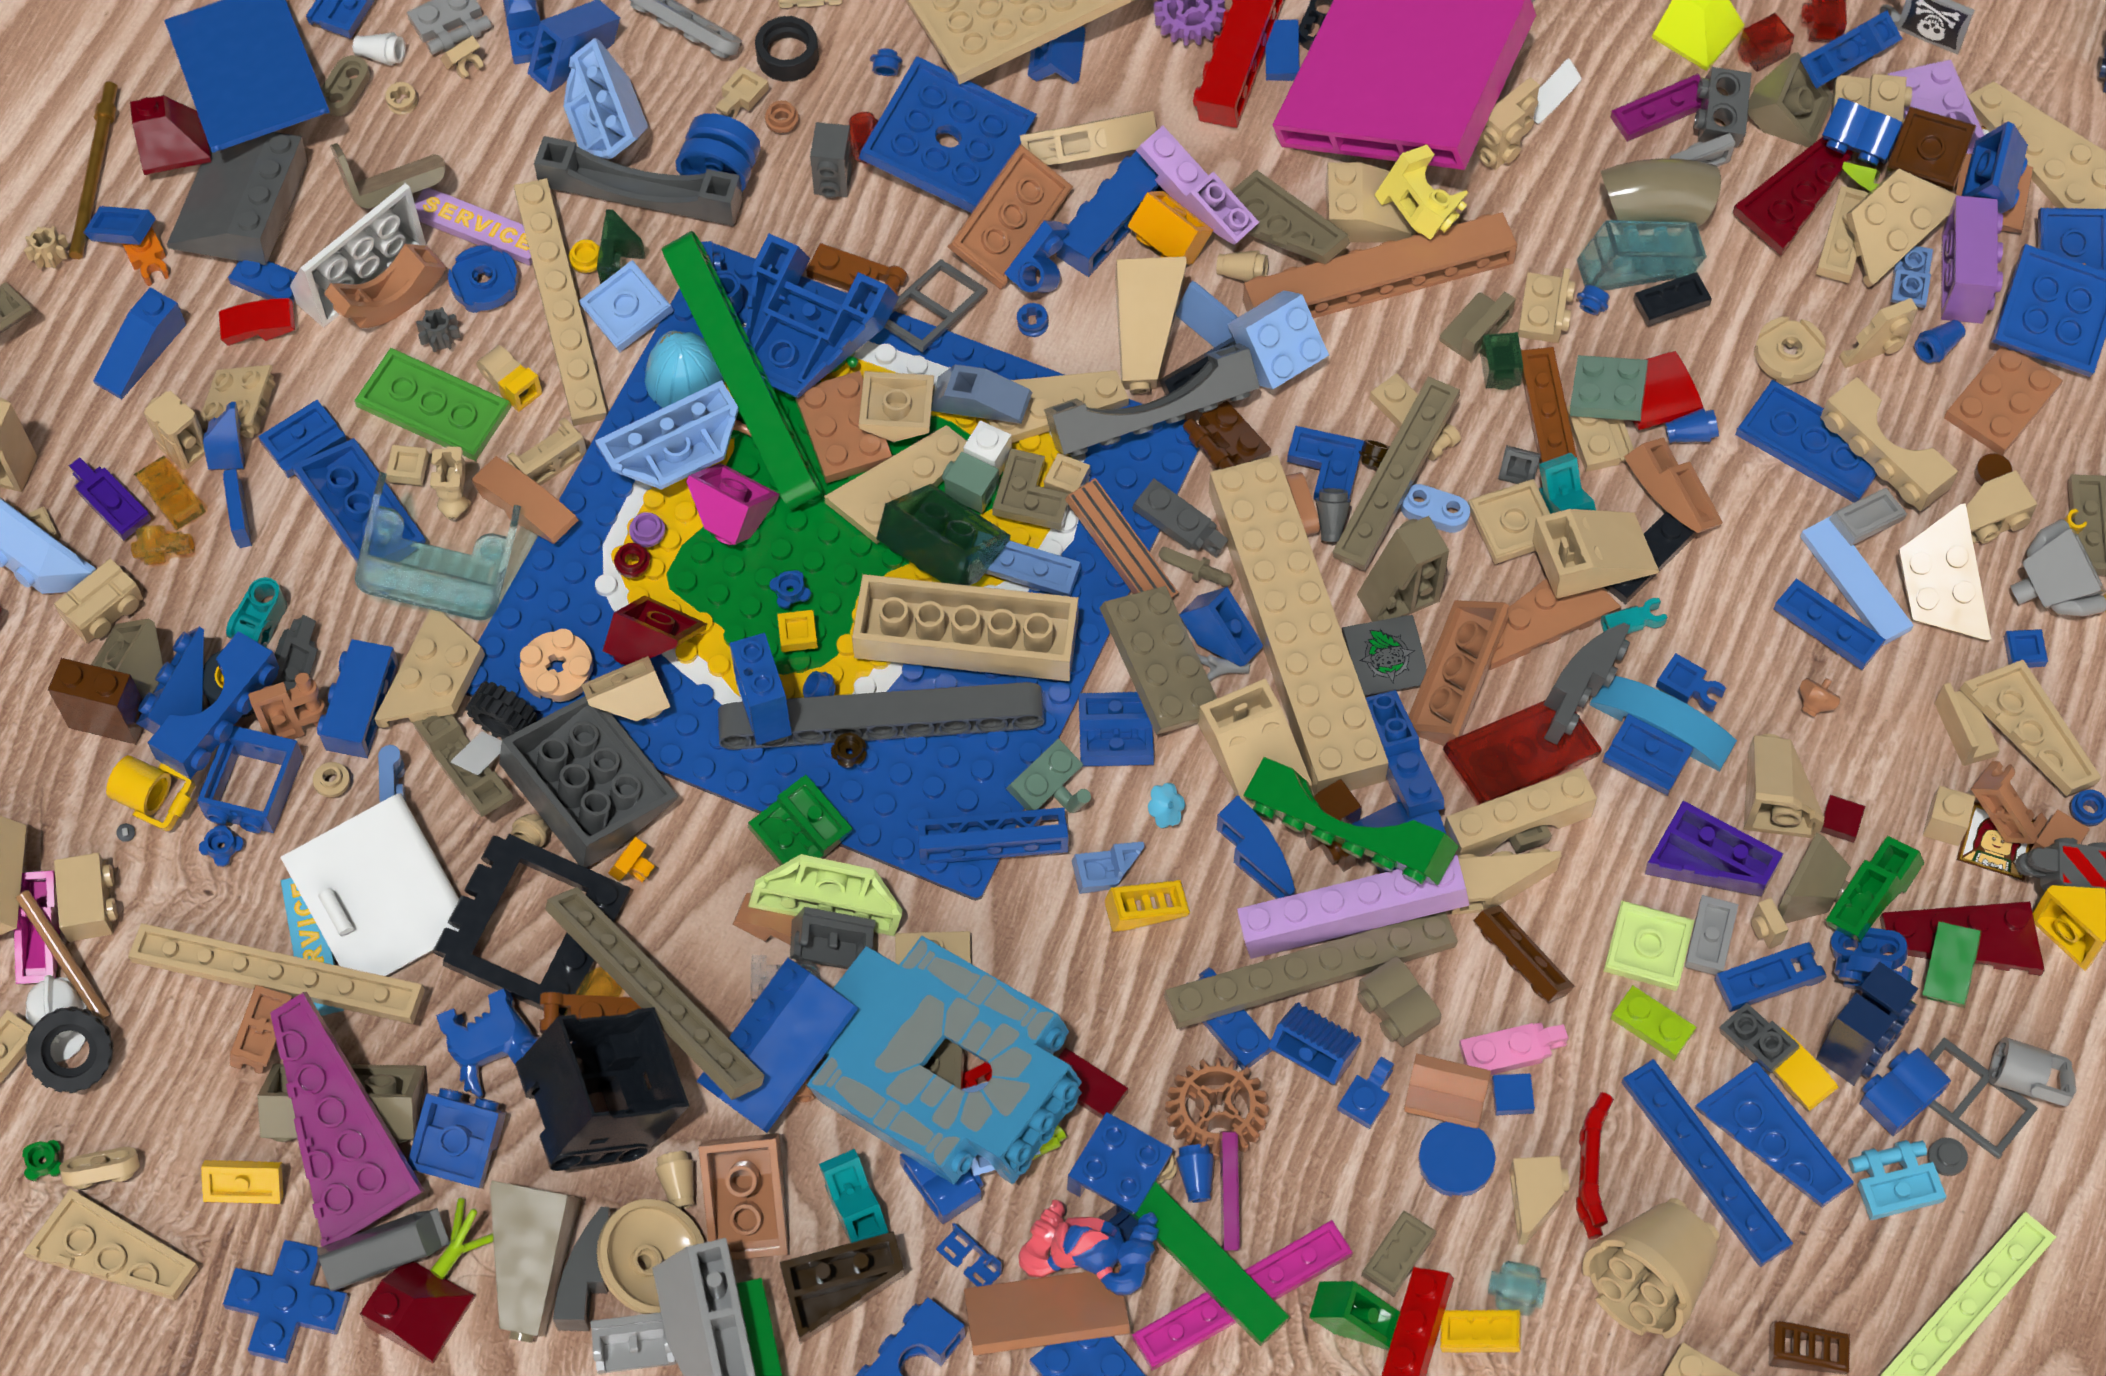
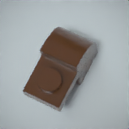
M1342 779L1322 789L1314 796L1323 811L1335 819L1349 824L1360 820L1362 806ZM1304 829L1305 840L1310 851L1322 845L1327 859L1332 864L1337 863L1343 872L1356 865L1357 857L1342 850V844L1335 841L1332 842L1331 846L1324 844L1311 836L1312 831Z

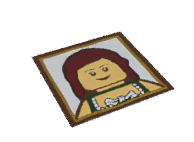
M1974 802L1969 826L1961 841L1956 860L2024 881V874L2021 875L2020 872H2017L2015 859H2018L2017 856L2031 851L2034 844L2006 843L1982 805Z

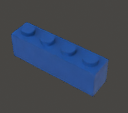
M1137 151L1131 157L1126 156L1111 179L1106 178L1100 184L1097 194L1089 202L1085 201L1082 203L1076 213V217L1069 224H1064L1069 232L1063 238L1064 243L1060 250L1056 252V257L1087 277L1091 276L1131 232L1132 229L1127 225L1146 193L1164 191L1155 181L1159 175Z

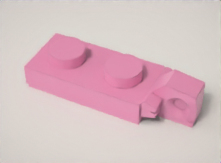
M1531 1023L1460 1040L1459 1048L1465 1065L1491 1070L1490 1075L1542 1063L1543 1059L1551 1057L1552 1049L1567 1045L1568 1035L1564 1024L1544 1029L1542 1023L1534 1025Z

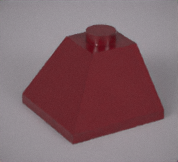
M164 95L130 101L132 125L144 175L211 162L210 146L197 110Z
M644 595L614 612L602 651L614 656L615 661L628 665L649 656V658H652L678 647L706 629L707 623Z
M410 1262L399 1266L380 1281L360 1312V1316L367 1328L434 1364L475 1299V1295L445 1278L442 1280L436 1277L423 1266Z

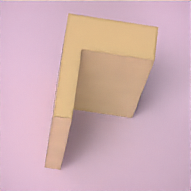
M1951 683L1943 684L1934 704L1962 765L1965 766L1997 757L2000 750L1982 711L1962 691L1954 692Z

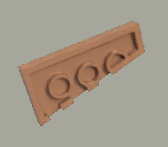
M1546 578L1509 607L1506 626L1488 669L1492 670L1531 653V649L1547 643L1549 645L1556 642L1563 635L1576 629L1581 631L1590 627L1595 621L1601 619L1602 615L1621 610V606L1602 587L1556 599L1549 580Z

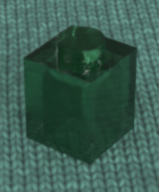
M1518 332L1483 335L1480 357L1486 389L1497 388L1506 390L1514 386H1520L1524 366Z

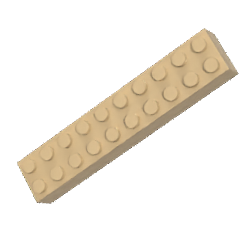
M1278 455L1210 472L1209 496L1222 533L1228 539L1227 547L1259 639L1264 645L1263 650L1296 745L1313 784L1311 788L1314 796L1339 779L1343 780L1350 791L1385 782L1389 762Z

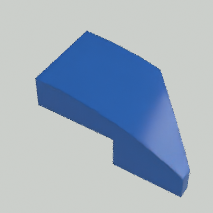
M230 402L226 406V410L218 418L214 417L208 423L207 432L203 437L208 470L244 468L245 456L239 434L241 421L236 402Z

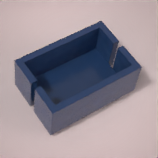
M1879 962L1860 986L1859 990L1862 991V994L1855 993L1836 1018L1816 1060L1853 1086H1855L1861 1076L1869 1079L1880 1064V1059L1886 1051L1892 1049L1901 1036L1902 1030L1910 1020L1909 1017L1917 1007V1004L1912 1000L1919 988Z

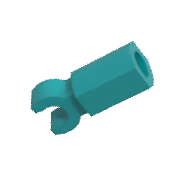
M1651 598L1644 603L1643 607L1632 606L1602 615L1601 626L1605 632L1612 627L1626 623L1630 625L1627 634L1643 630L1644 626L1660 628L1666 624L1668 617L1667 614L1655 616L1650 612L1651 610L1658 609L1661 603L1660 598Z

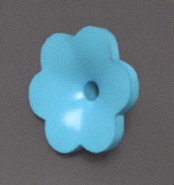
M1173 783L1154 786L1151 790L1152 799L1148 803L1149 814L1155 817V822L1160 828L1178 825L1181 821V811L1185 808L1183 797L1177 794V789Z

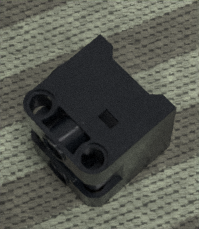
M655 1007L636 1009L623 1015L579 1019L576 1015L557 1016L526 1054L515 1064L526 1098L535 1099L545 1128L539 1137L550 1170L553 1171L620 1164L637 1160L649 1152L654 1143L667 1132L670 1126L690 1106ZM645 1074H647L651 1085L650 1089H648L644 1078ZM594 1092H602L609 1112L595 1113L589 1095Z

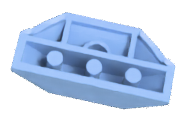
M594 38L570 57L569 67L571 71L566 84L563 106L578 147L597 157L612 159L636 141L648 128L630 78L597 38Z
M721 380L599 438L595 442L613 472L662 490L693 473L725 459L738 414V406Z
M0 498V567L6 566L14 572V576L22 585L27 588L32 586L42 594L68 592L96 570L94 566L80 558Z

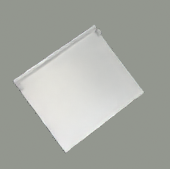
M396 794L280 857L341 967L389 976L432 952L444 928H450L457 932L459 930L448 924V920L459 898L402 794Z

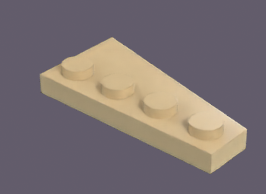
M1117 370L1011 380L1032 391L1022 423L986 419V422L1011 434L1012 443L1050 431L1044 411L1046 408L1077 398L1089 408L1119 409L1129 405V397Z
M946 425L825 495V503L874 543L878 544L943 481L942 475L950 461H956L960 453L963 452V447L967 441Z
M2024 660L1965 681L1960 687V690L2066 796L2092 787L2102 778Z
M71 1188L23 1252L27 1258L175 1301L199 1269L196 1263Z

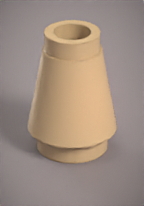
M1259 250L1219 254L1216 265L1217 274L1244 282L1250 281L1257 276H1267L1268 255L1260 254Z
M676 1151L657 1157L658 1166L655 1168V1171L669 1203L681 1210L694 1206L693 1161L688 1159L687 1152Z

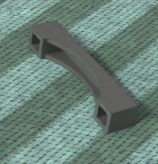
M543 136L534 161L537 180L547 178L550 189L731 226L735 224L743 200L740 175L707 169L706 173L696 175H668L642 171L597 157L577 147L576 142Z
M1238 343L1208 353V362L1192 379L1175 391L1149 403L1121 409H1097L1086 407L1085 403L1076 398L1044 409L1055 449L1063 455L1068 454L1069 457L1078 456L1088 451L1087 447L1094 444L1110 445L1120 441L1121 435L1132 431L1133 434H1142L1152 430L1153 424L1162 421L1174 423L1186 418L1185 413L1197 409L1198 412H1206L1217 408V402L1229 398L1231 401H1237L1251 395L1250 391L1260 388L1250 349Z

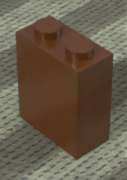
M61 658L48 691L68 728L137 745L143 731V727L136 724L142 714L138 711V708L143 699L131 675Z

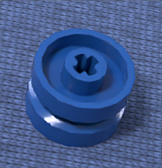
M716 113L701 114L694 117L685 136L686 141L682 145L675 161L678 173L680 175H696L706 173V170L710 169L740 175L743 192L751 176V169L756 163L761 150L760 140L754 131L731 117Z

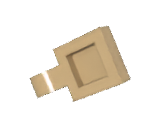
M741 66L722 86V96L724 98L719 101L716 110L721 112L720 115L733 119L736 118L740 107L750 111L769 90L768 81Z

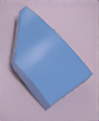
M1144 842L1114 844L1110 851L1075 854L1072 859V865L1079 894L1109 890L1111 887H1117L1145 847Z

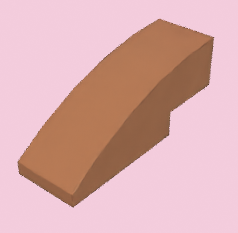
M1664 437L1642 443L1624 456L1633 473L1648 493L1682 524L1697 533L1723 524L1690 461L1678 465Z
M497 456L471 479L483 499L503 509L513 522L553 544L578 521L576 515L547 490Z

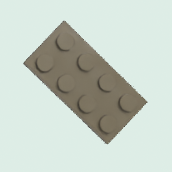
M1163 586L1104 601L1100 611L1156 735L1197 724L1199 722L1200 706L1217 699V696L1167 587Z

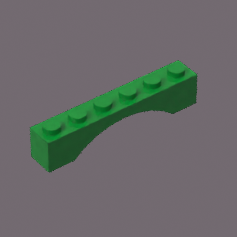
M1263 757L1243 795L1254 804L1252 810L1262 817L1272 820L1274 815L1283 819L1281 823L1290 829L1300 833L1303 828L1312 831V837L1330 846L1333 841L1342 844V850L1354 857L1361 859L1363 854L1373 858L1372 863L1389 872H1392L1393 868L1396 867L1403 871L1402 875L1405 878L1419 885H1423L1426 880L1438 886L1459 847L1446 833L1415 820L1399 825L1377 828L1356 826L1339 821L1323 811L1315 799L1308 781L1294 769L1266 757Z

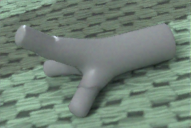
M1197 654L1201 664L1210 668V672L1207 674L1210 682L1223 674H1249V662L1240 667L1226 659L1217 658L1213 655L1205 657Z

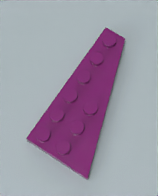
M302 992L270 1012L279 1056L283 1059L288 1082L286 1088L288 1097L292 1100L295 1114V1129L306 1179H309L314 1201L312 1206L314 1216L318 1219L322 1247L356 1234L425 1190L307 992Z

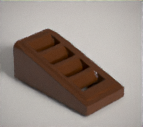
M1774 1321L1772 1323L1769 1337V1366L1849 1374L1850 1334L1790 1322ZM1785 1338L1792 1339V1353L1785 1352ZM1800 1340H1807V1356L1800 1355ZM1816 1341L1822 1342V1359L1815 1358ZM1831 1343L1838 1344V1362L1830 1361Z

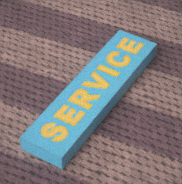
M292 878L281 880L293 955L299 958L335 965L334 955ZM314 1003L321 1016L344 1011L341 1008Z

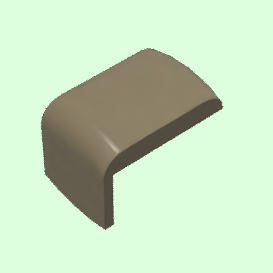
M338 143L330 145L347 191L358 206L366 209L376 207L405 183L410 186L412 193L434 186L442 180L446 170L444 159L439 155L433 154L355 183L341 147Z

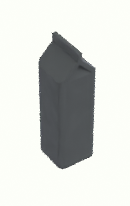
M435 1208L429 1211H418L322 1246L317 1248V1253L329 1289L332 1292L432 1255L440 1248L449 1245L450 1242L439 1211Z

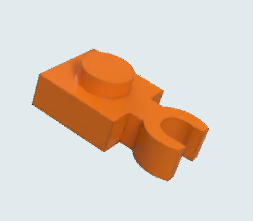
M152 226L140 245L121 243L133 269L137 270L140 268L143 280L148 286L153 285L150 274L154 271L162 272L165 279L169 278L167 266L161 260L166 258V255Z

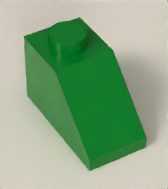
M1319 1281L1309 1318L1333 1334L1389 1350L1400 1311L1355 1281Z

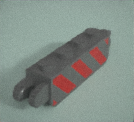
M2059 838L2054 840V844L2043 849L2037 847L2028 853L2017 856L2018 859H2015L2017 872H2020L2021 875L2024 874V876L2040 878V887L2045 892L2051 885L2106 888V843L2097 842L2081 845L2074 838Z

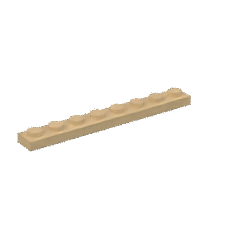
M546 178L514 185L515 196L573 426L604 420L607 412L548 180Z
M143 923L140 924L128 955L132 963L254 989L255 985H259L291 995L292 998L302 992H307L314 1003L409 1024L414 1023L425 992L423 985L419 983Z

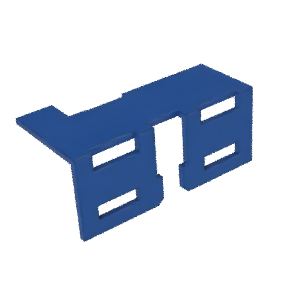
M953 1222V1231L936 1250L953 1266L959 1267L963 1259L974 1249L981 1257L971 1267L968 1266L964 1271V1275L977 1287L991 1285L1002 1274V1263L995 1256H990ZM958 1235L968 1246L964 1247L955 1237ZM946 1246L957 1255L954 1259L943 1250ZM990 1264L996 1269V1271L993 1273L987 1267V1265ZM975 1272L986 1281L983 1285L972 1276Z

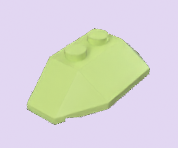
M802 854L756 879L748 905L751 908L796 916L804 907L872 919L875 920L873 932L895 936L902 917V908L875 869Z

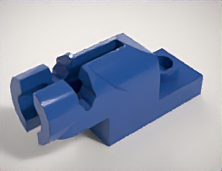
M503 0L514 65L529 63L541 21L537 0Z

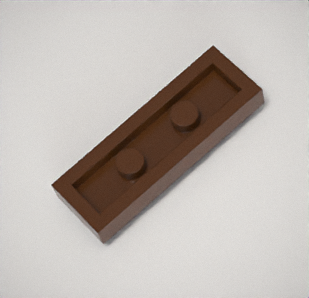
M1500 905L1482 910L1473 920L1481 928L1484 938L1490 943L1495 944L1506 955L1508 964L1515 970L1520 971L1531 982V987L1537 995L1550 1002L1565 997L1573 989L1574 985Z

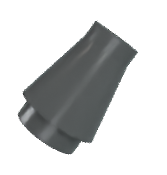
M1338 488L1320 489L1319 497L1315 500L1321 540L1338 542L1344 529L1351 502L1348 499V491Z

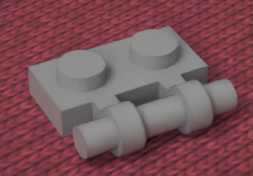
M431 0L407 12L410 23L422 42H427L426 45L432 55L441 50L447 52L455 47L454 44L471 36L477 38L481 36L482 31L492 27L486 15L480 17L482 16V11L476 0Z

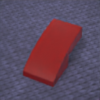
M290 298L266 299L220 310L221 341L230 346L257 335L267 341L294 331L293 301Z

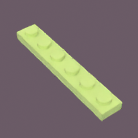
M2024 1212L1880 1376H1936L2052 1244L2056 1236L2027 1212Z

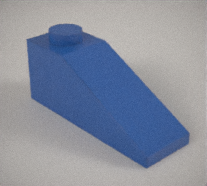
M150 287L128 312L93 380L94 384L122 400L186 326L178 303Z

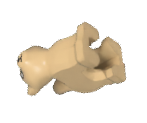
M447 447L446 449H434L432 451L431 463L436 466V472L431 473L430 485L433 489H436V494L439 497L438 509L448 519H456L471 505V501L463 495L465 460L462 457L463 451L461 447Z

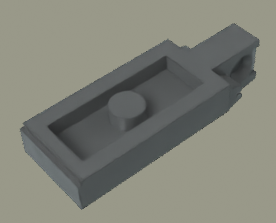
M1156 479L1150 482L1133 504L1132 509L1188 550L1191 547L1197 551L1203 548L1217 558L1228 542V539L1216 530L1217 525L1209 517Z
M302 615V617L293 620L290 630H284L274 654L280 669L276 679L270 686L284 682L286 689L290 690L295 688V677L299 673L304 672L310 675L318 650L314 647L315 642L310 640L316 623L315 620Z

